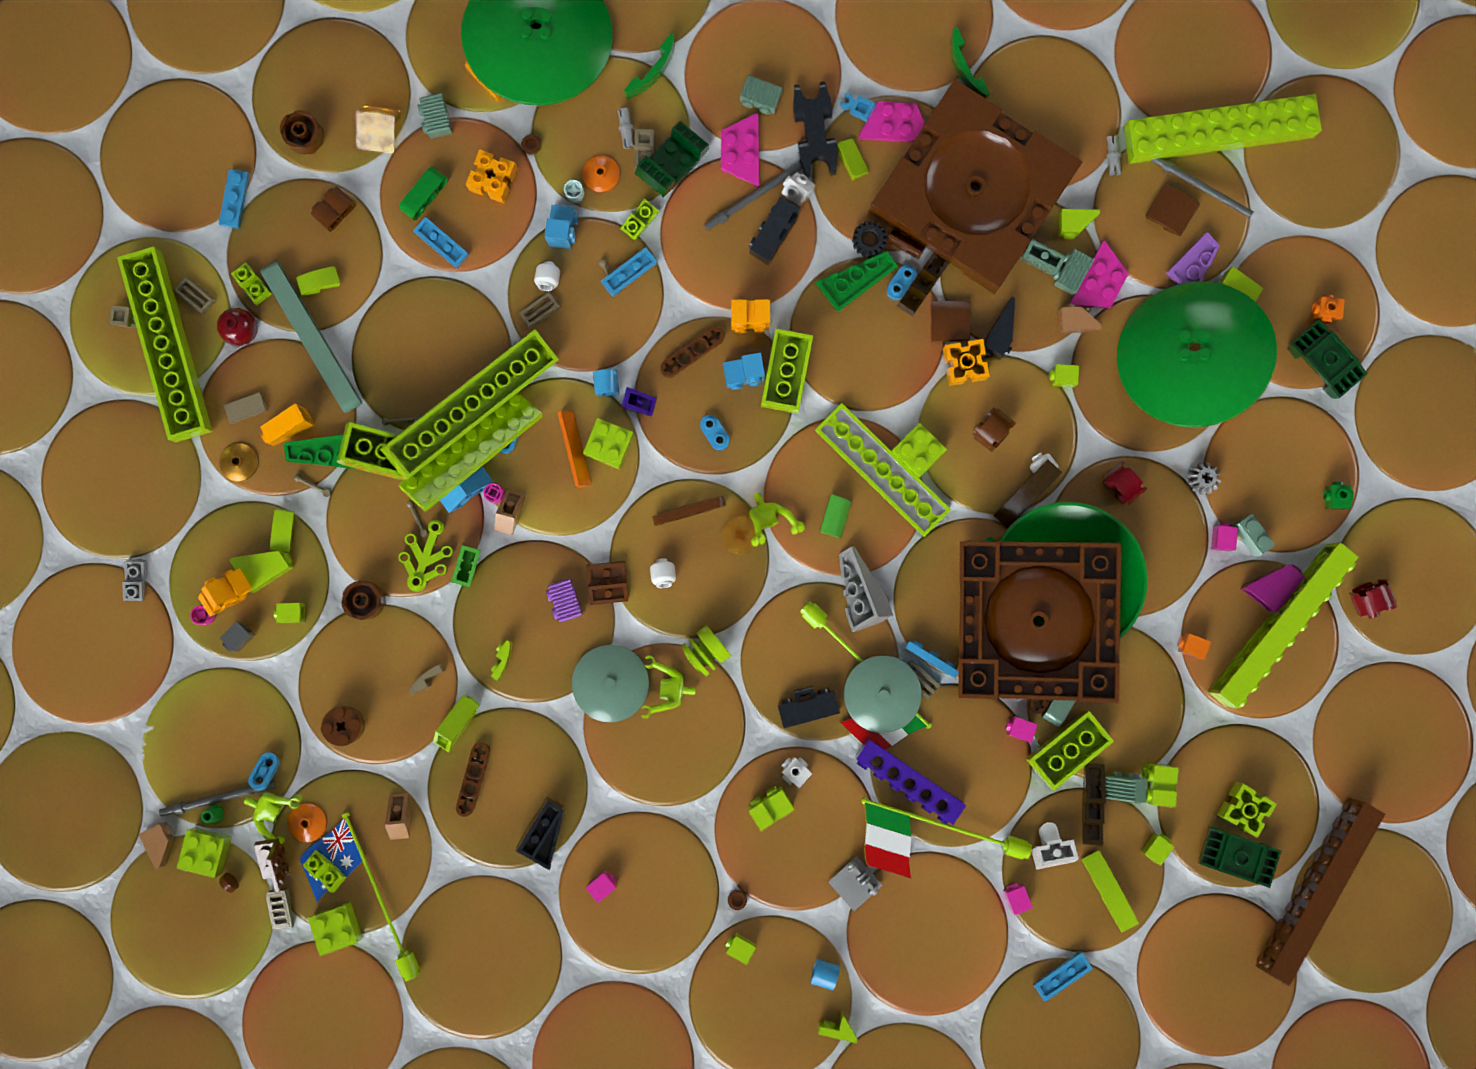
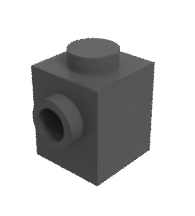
M236 621L220 639L224 642L222 645L228 651L239 652L255 634L243 622Z

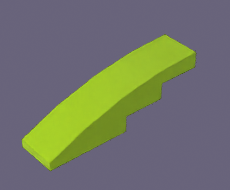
M1098 850L1083 858V864L1092 877V881L1099 891L1101 899L1121 933L1138 925V920L1100 851Z

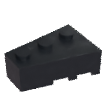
M780 196L776 205L770 210L768 219L761 224L758 236L753 237L749 243V254L769 266L799 219L800 208Z
M546 797L518 842L516 852L550 871L564 807Z

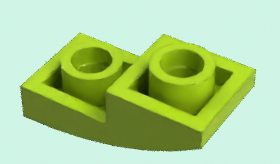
M644 199L635 212L630 214L620 229L633 240H636L651 224L660 210Z
M246 262L231 273L240 287L245 290L257 306L272 295Z
M335 266L322 268L296 277L301 296L320 293L321 289L340 286Z
M274 510L270 550L290 552L295 511Z
M510 640L502 641L496 649L498 651L496 657L502 660L501 662L497 661L491 669L493 672L491 677L496 681L501 679L509 664L513 644Z
M316 850L303 864L313 878L319 879L329 892H335L347 878L331 861Z

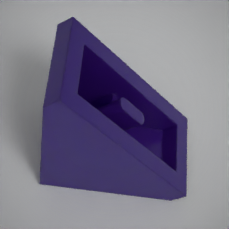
M626 387L622 408L631 412L652 416L657 398Z

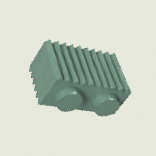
M748 75L740 93L739 101L745 107L752 108L754 106L759 108V111L764 114H775L783 94V88Z
M442 93L419 98L420 104L417 106L420 116L424 118V122H422L424 134H428L430 139L451 135L452 130Z
M1032 239L1020 259L1024 263L1027 262L1028 265L1031 264L1034 268L1041 269V272L1044 271V273L1053 277L1059 271L1066 256Z
M1074 249L1071 253H1066V258L1063 262L1065 264L1062 270L1059 269L1053 277L1056 280L1053 284L1054 286L1073 296L1077 293L1094 261L1093 258L1077 249Z
M1254 514L1245 515L1232 524V527H1238V536L1252 555L1260 556L1275 546V543L1270 539L1271 536H1268L1266 530H1263L1264 527H1261Z
M1113 772V775L1105 776L1106 799L1133 803L1146 802L1147 778H1140V774L1128 773V776H1125V772Z

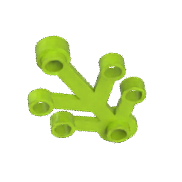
M433 520L428 525L430 533L423 553L417 543L416 535L407 534L405 536L406 544L410 545L419 563L416 571L410 561L411 555L408 552H401L398 556L399 561L404 564L409 574L407 585L412 591H422L426 587L427 581L447 573V567L443 564H438L435 570L424 574L427 566L445 557L449 558L454 553L452 547L444 546L441 551L431 555L437 536L441 535L445 530L444 524L439 520ZM434 524L439 526L437 531L432 529ZM410 536L414 537L413 543L408 542ZM446 548H449L451 551L449 555L444 554ZM404 554L408 556L406 561L402 560ZM443 566L444 572L440 574L438 568ZM416 578L420 580L417 586L413 583Z

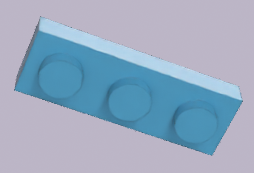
M229 169L219 219L220 226L240 229L250 176L248 172Z
M426 217L413 230L416 235L456 269L469 256L463 248Z
M645 247L604 278L601 283L609 294L614 297L658 262Z
M915 640L913 642L907 641L904 646L906 650L950 677H957L959 671L955 669L956 665L948 660L945 663L939 660L940 655L931 650L929 653L922 649L924 646Z
M1079 951L1034 982L1033 986L1044 1002H1046L1093 968L1083 953Z

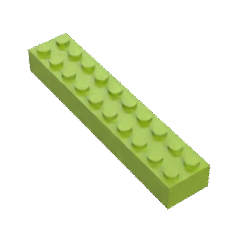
M1316 94L1128 120L1123 127L1129 164L1151 161L1157 158L1168 159L1310 139L1322 131Z
M153 246L117 257L168 440L177 443L213 432L162 251Z
M534 329L380 448V450L405 480L409 479L559 359L536 329Z
M1341 542L1326 544L1302 573L1305 578L1277 613H1270L1208 693L1225 707L1238 709L1244 706L1248 700L1247 696L1257 690L1260 685L1259 681L1269 675L1272 671L1271 666L1281 660L1284 656L1283 651L1296 641L1295 636L1308 626L1307 621L1320 611L1319 606L1332 596L1331 591L1344 581L1343 576L1356 566L1355 561L1359 557Z

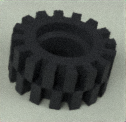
M872 220L869 223L868 221H865L864 224L860 223L856 227L852 238L853 248L857 250L856 252L858 254L861 253L863 257L866 255L868 258H871L873 255L875 257L881 253L887 242L885 228L881 227L880 223L875 224V221ZM873 233L877 238V242L872 246L865 245L862 240L864 234Z

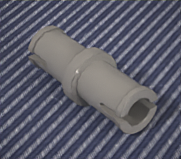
M621 108V111L620 109L617 110L620 122L618 128L622 135L623 148L629 149L635 146L632 133L634 128L631 124L629 108Z
M1114 135V144L1112 143V136H1108L1106 138L1108 147L1106 159L1109 160V176H1114V168H1116V176L1122 174L1120 165L1122 153L1119 151V136Z

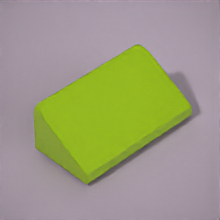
M853 139L837 143V151L851 180L869 173Z

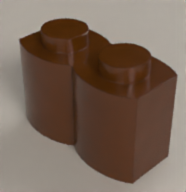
M336 186L326 192L324 200L313 205L310 214L331 232L355 208L356 204Z

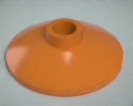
M597 155L585 163L582 177L589 189L594 192L604 193L612 190L617 185L620 178V170L612 158L605 155ZM603 169L604 173L599 175L597 171Z
M311 803L301 804L298 808L293 809L288 817L290 834L301 842L317 840L323 835L327 826V819L323 810ZM303 820L308 822L307 827L302 825Z

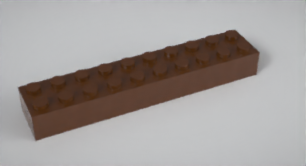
M1349 798L1343 804L1342 813L1334 820L1333 829L1330 834L1325 836L1323 840L1324 845L1315 854L1311 868H1308L1304 874L1305 879L1296 888L1292 902L1287 904L1283 918L1278 920L1273 936L1271 935L1268 938L1264 952L1260 953L1257 958L1256 967L1289 987L1386 815L1366 802Z

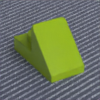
M842 1011L838 1026H835L836 1024L831 1021L819 1022L817 1029L819 1035L857 1043V1036Z

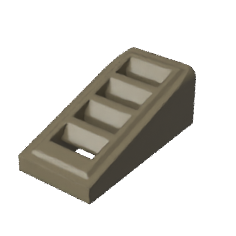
M289 888L281 889L280 892H275V890L266 892L272 929L292 928L293 920ZM275 897H282V900L275 901ZM283 904L284 906L283 908H276L275 905ZM284 911H285V915H281V916H277V915H276L277 912H284ZM286 919L287 923L278 924L277 920Z

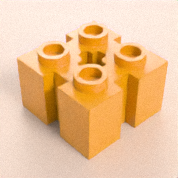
M479 149L474 162L477 170L476 172L471 170L466 186L469 191L482 196L487 192L490 199L505 204L510 191L507 183L508 181L513 183L518 168L513 161L502 157L497 161L494 154ZM495 174V177H491V179H489L490 175Z
M731 300V330H735L736 333H746L747 329H754L755 333H765L766 330H769L770 300Z
M983 339L968 341L965 347H961V342L948 344L943 347L945 364L950 363V367L946 371L948 386L964 384L967 378H970L972 383L984 381L990 377L987 362H982V358L986 354ZM963 359L970 364L968 366L963 365Z
M240 568L235 571L230 569L222 574L223 578H211L204 583L205 585L201 589L202 592L198 598L210 617L229 606L245 600L247 593L252 589Z

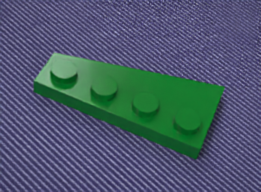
M886 251L858 265H853L844 271L815 282V285L836 312L839 313L896 270L898 265Z
M343 435L283 443L286 462L352 468L337 463Z

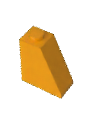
M296 403L260 427L262 430L261 437L265 443L275 446L315 425L308 410Z

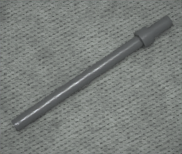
M1162 158L1151 160L1153 163L1164 168L1163 171L1168 174L1172 173L1248 218L1253 215L1254 211L1176 167V164L1172 161H1166Z
M795 164L724 212L720 211L715 214L716 217L704 224L705 228L709 231L719 223L723 224L726 222L728 217L785 181L789 175L792 176L802 169L800 164Z
M271 781L268 787L261 791L276 788L275 781ZM249 786L186 803L178 802L174 803L173 806L159 809V815L161 817L174 813L178 815L185 813L186 810L261 791Z

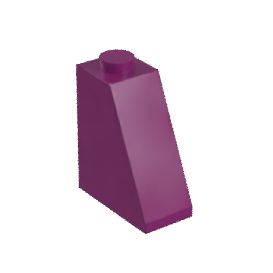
M1293 564L1283 565L1243 585L1240 589L1270 613H1277L1305 576L1301 574L1302 571L1299 567Z

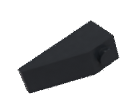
M1011 297L984 341L985 352L998 360L1003 356L1007 357L1012 350L1010 344L1013 341L1014 297Z

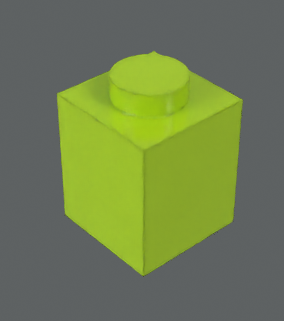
M1056 364L1050 369L1049 381H1052L1051 386L1074 388L1078 385L1079 366Z
M277 603L276 608H274V618L277 623L305 622V603Z
M1153 833L1140 852L1161 866L1174 849V846L1170 844L1171 839L1161 833L1159 836Z
M735 933L733 937L730 936L725 944V947H727L726 954L747 965L756 949V944Z

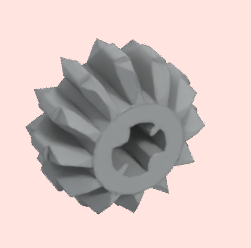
M1207 462L1204 465L1198 463L1197 467H1192L1191 471L1193 473L1188 474V477L1192 479L1188 484H1194L1192 491L1199 489V494L1203 495L1205 492L1211 494L1212 490H1217L1218 486L1216 484L1222 482L1220 479H1217V476H1220L1221 473H1215L1217 466L1210 468V463Z

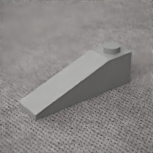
M851 546L840 553L841 577L845 581L843 595L844 597L846 596L848 607L845 608V613L852 632L879 624L892 617L893 613L887 597L855 547Z

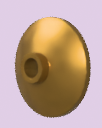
M232 444L220 456V469L227 478L233 481L247 480L257 470V454L246 444ZM236 458L239 459V464L237 465L234 464Z

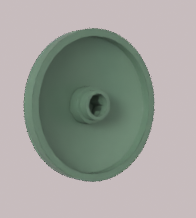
M604 645L592 649L580 659L573 673L572 691L577 704L588 716L603 722H618L629 718L641 708L648 695L649 676L643 661L633 651L618 645Z
M877 655L859 662L849 673L844 686V701L850 716L861 727L872 732L889 733L903 728L915 717L921 703V685L917 675L909 665L893 656Z

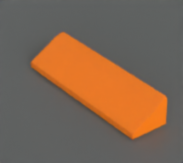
M560 411L558 412V417L575 486L578 488L591 485V479L585 455L583 454L584 451L574 412Z

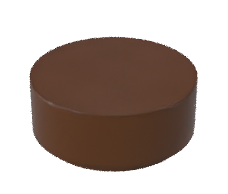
M527 135L521 142L523 151L528 155H535L541 149V143L535 135Z
M225 873L219 878L221 887L229 893H233L239 887L238 881L229 873Z
M733 890L728 895V905L731 909L741 910L746 906L747 897L743 891Z

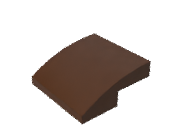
M1165 184L1147 212L1146 219L1162 225L1164 230L1181 237L1200 203L1183 192Z
M931 301V341H970L969 301Z
M625 561L586 565L590 605L629 601Z

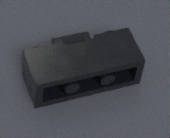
M812 686L794 690L795 701H792V698L781 700V704L777 705L783 728L840 714L835 693L833 690L829 691V688L818 690L817 695L814 694ZM811 695V699L800 701L799 697Z

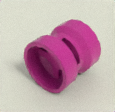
M495 483L488 484L483 491L485 499L494 504L500 503L505 495L504 489Z
M196 606L190 613L192 622L197 625H209L216 617V614L210 617L204 606Z

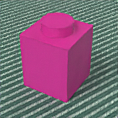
M1220 523V526H1214L1211 550L1236 551L1238 527H1231V523Z
M1012 716L1011 719H1008L1005 730H1007V735L1032 743L1038 724Z
M605 870L586 886V889L596 902L599 903L616 889L617 879L611 872L607 873Z
M1011 883L1006 886L1007 889L1003 890L1011 912L1014 915L1033 908L1025 887L1021 883Z

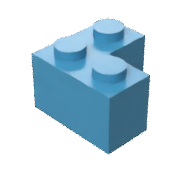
M551 205L550 219L547 218L545 239L549 247L572 249V243L575 244L576 242L574 225L578 224V214L574 207Z
M761 353L744 355L740 360L723 362L727 388L731 387V390L741 389L742 385L750 384V387L759 386L761 382H764L765 373Z
M482 466L440 501L446 510L451 513L463 507L471 497L483 492L488 484L493 483V480Z

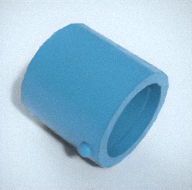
M604 369L593 372L595 396H612L620 393L617 370Z
M816 959L810 984L834 990L840 965Z

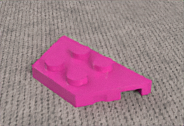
M878 101L870 118L860 132L859 139L914 142L925 122L916 103Z
M754 114L721 131V170L735 175L740 180L750 182L755 187H759L758 114Z
M1103 241L1093 258L1094 261L1069 304L1086 306L1087 308H1110L1114 303L1129 273L1108 244Z

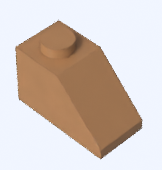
M1066 304L1058 311L1059 334L1097 332L1101 329V324L1081 306L1075 307V304Z
M506 490L496 512L495 531L513 535L519 521L525 494Z
M408 793L389 794L385 827L390 840L409 838L411 816Z
M167 821L138 834L155 870L166 865L175 840L173 836L174 830Z

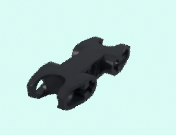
M820 82L819 95L814 99L805 98L801 92V87L794 85V122H804L806 141L797 142L799 162L803 173L807 178H810L812 163L823 161L829 168L830 176L836 175V138L826 139L824 119L832 118L831 98L825 82Z

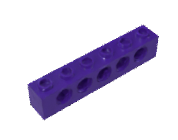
M869 738L866 739L855 756L856 760H858L856 764L865 770L867 768L873 770V775L881 781L885 778L890 782L889 786L897 792L901 789L906 793V798L914 803L916 800L922 804V809L930 814L932 811L938 814L937 819L945 824L950 822L954 825L966 807L962 801ZM875 756L882 758V762L878 766L872 765V759ZM891 767L898 769V773L894 777L888 775V770ZM907 778L914 780V784L911 787L904 786ZM923 789L930 790V795L927 798H921L920 796ZM939 800L946 801L943 809L936 807Z

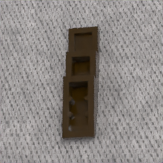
M934 252L897 307L913 317L950 262Z
M1047 459L993 516L1008 529L1057 479L1062 471Z
M1087 763L1084 766L1082 845H1103L1104 804L1106 803L1105 764Z

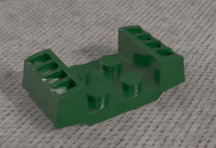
M679 121L672 128L670 137L650 157L646 155L640 161L634 174L664 198L698 164L700 159L709 150V144Z
M1320 320L1316 321L1288 347L1289 352L1295 359L1302 357L1326 384L1323 390L1332 399H1340L1368 374L1359 363L1358 358Z
M1209 826L1198 864L1271 888L1282 851Z

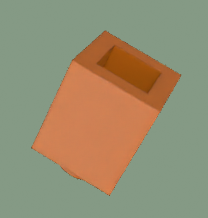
M1184 633L1183 636H1180L1177 643L1179 647L1178 652L1205 660L1211 641Z

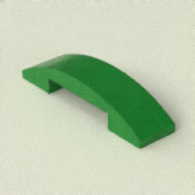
M955 27L951 34L950 50L956 72L965 86L988 99L990 93L983 78L974 79L961 53L965 42L958 28Z
M670 33L659 47L662 56L642 80L635 76L625 88L624 94L627 99L645 92L665 72L674 51L675 38L673 33Z

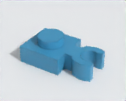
M845 93V98L850 101L848 103L840 102L841 108L844 110L851 109L850 115L867 122L876 104L861 96H858L855 100L851 94Z

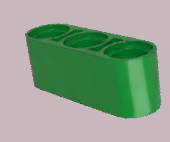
M431 166L402 199L398 208L412 220H417L445 187L448 178L434 166Z

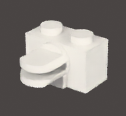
M1047 822L1039 828L1042 846L1031 850L1036 870L1073 863L1079 859L1074 840L1062 842L1058 828L1054 823Z

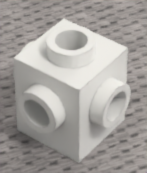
M796 172L792 177L789 175L784 181L783 185L785 188L782 194L788 200L801 206L808 199L815 184L809 181L805 175Z
M795 757L792 759L788 758L781 765L783 767L781 772L784 774L782 778L790 785L794 783L798 788L812 775V772L806 768L808 764L801 757L799 759ZM794 768L799 769L796 774L792 773Z

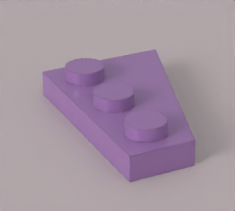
M1208 232L1204 233L1166 274L1176 285L1188 282H1202L1220 245Z

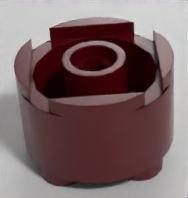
M1120 461L1103 476L1105 480L1102 483L1109 491L1112 489L1117 494L1115 498L1120 504L1130 505L1147 488H1142L1140 486L1143 484L1142 480L1129 466L1125 469L1122 466L1125 463Z
M1378 579L1377 584H1372L1371 581L1352 589L1353 593L1349 592L1357 614L1360 617L1368 616L1371 619L1379 616L1381 611L1397 608L1396 598L1387 579Z

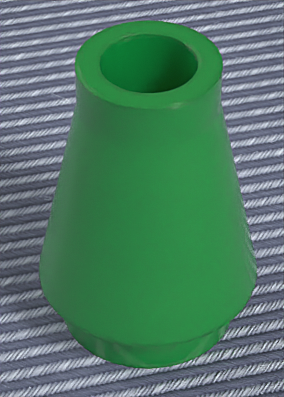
M217 804L210 805L202 813L201 819L206 823L217 824L222 821L224 810Z

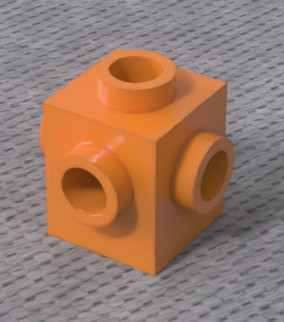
M1322 295L1312 305L1313 319L1320 320L1325 324L1342 319L1345 299L1334 298L1333 295Z

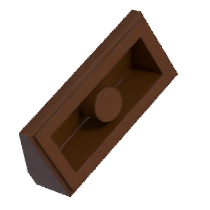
M892 230L887 238L888 243L917 260L920 259L925 250L924 246L896 230Z

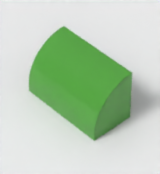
M831 494L819 532L841 539L852 502Z
M461 545L450 582L470 587L481 550Z

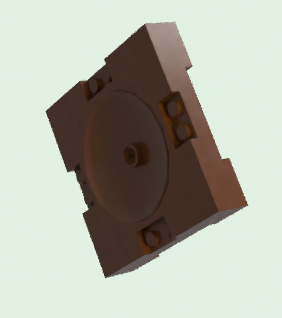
M954 79L904 157L899 161L871 203L869 213L898 232H904L962 270L964 275L995 294L1083 162L1038 132L1034 131L1033 133L1003 114L1001 108ZM970 185H977L979 190H973Z
M960 541L958 698H1007L1119 703L1121 543ZM1042 616L1045 619L1044 624L1036 625L1033 622L1034 617Z

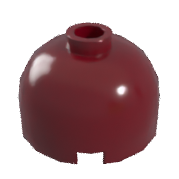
M241 308L225 310L217 321V331L220 337L226 343L233 346L249 344L255 338L258 327L256 326L255 317L247 310Z

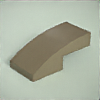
M635 129V170L646 155L650 157L654 153V129Z
M111 306L110 325L137 329L130 307Z
M443 664L431 668L419 677L409 689V694L412 695L430 687L428 679L445 672Z

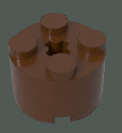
M297 110L290 115L287 114L281 121L280 133L282 138L294 152L312 155L322 145L324 131L310 113Z
M994 407L987 414L986 422H980L973 433L974 439L991 453L1007 437L1011 427L1014 428L1016 425L1014 420L999 408L995 409Z
M353 582L345 588L342 594L341 603L344 612L351 618L358 620H370L377 617L386 604L382 589L372 582ZM361 597H366L365 604H361L363 601Z
M351 706L334 708L324 716L321 732L324 738L335 746L349 745L356 742L364 732L363 716L357 709ZM345 722L346 729L342 730L340 723Z

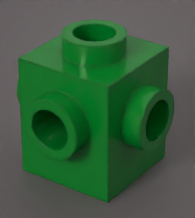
M1332 482V485L1325 487L1323 491L1325 510H1346L1352 508L1354 492L1351 490V485H1344V482Z

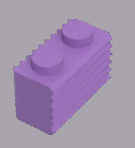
M570 578L548 585L549 590H546L549 602L553 601L555 608L552 609L555 620L559 619V622H564L583 615Z

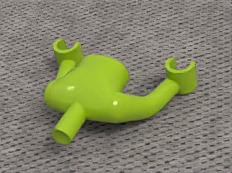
M760 492L753 495L757 504L756 507L749 510V516L753 521L756 536L751 539L753 546L759 545V542L761 545L765 543L766 537L762 534V529L779 523L776 513L785 516L792 525L790 529L792 534L804 531L805 524L797 521L790 510L774 502L764 503Z
M652 656L645 657V659L653 661L651 665H645L646 668L651 669L654 667L670 675L672 678L661 679L660 699L670 702L652 707L642 706L641 709L649 710L647 715H641L642 718H649L651 713L680 706L683 694L695 695L696 687H684V679L681 673L666 664L655 661Z
M265 792L258 801L247 796L244 804L255 808L253 821L260 835L266 840L279 838L280 844H283L285 842L284 837L272 835L267 830L264 820L275 823L283 807L281 804L289 805L292 809H296L300 804L296 803L295 800L300 802L303 797L296 794L292 798H285Z

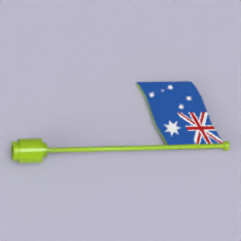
M347 812L341 815L344 819L328 835L312 845L301 856L300 862L316 901L319 902L328 889L319 879L313 878L303 866L315 850L331 861L346 877L363 861L400 951L395 963L401 977L405 979V982L420 975L418 971L420 970L414 953H409L408 950L404 951L348 817L350 814Z

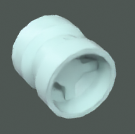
M577 180L566 182L564 193L568 201L575 204L581 202L584 198V190L581 183Z

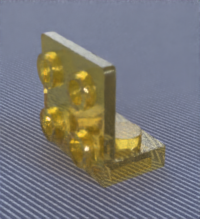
M362 106L358 109L356 147L364 150L394 153L395 123L400 119V111Z

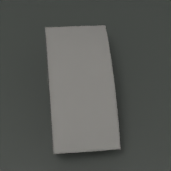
M146 560L124 561L125 581L122 582L123 601H143L146 589Z

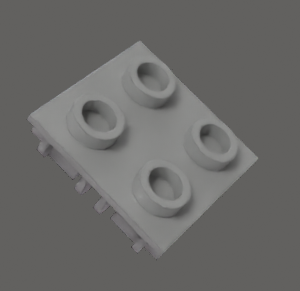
M857 856L828 881L853 911L871 895H876L879 892L878 889L883 886Z

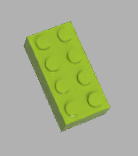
M775 329L761 407L799 413L813 335Z
M1083 710L1025 759L1048 788L1055 791L1114 741L1091 712Z

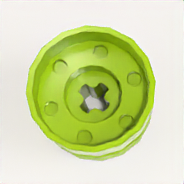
M705 625L697 632L700 639L698 643L689 638L688 640L693 647L690 649L686 643H683L681 647L686 658L695 669L707 677L710 673L705 666L709 665L715 670L716 667L712 662L714 659L723 664L732 655L710 628Z

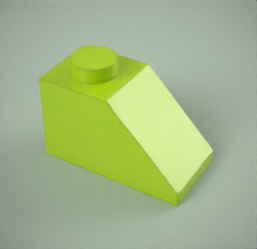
M1062 209L1058 213V236H1063L1064 239H1074L1100 214V210Z

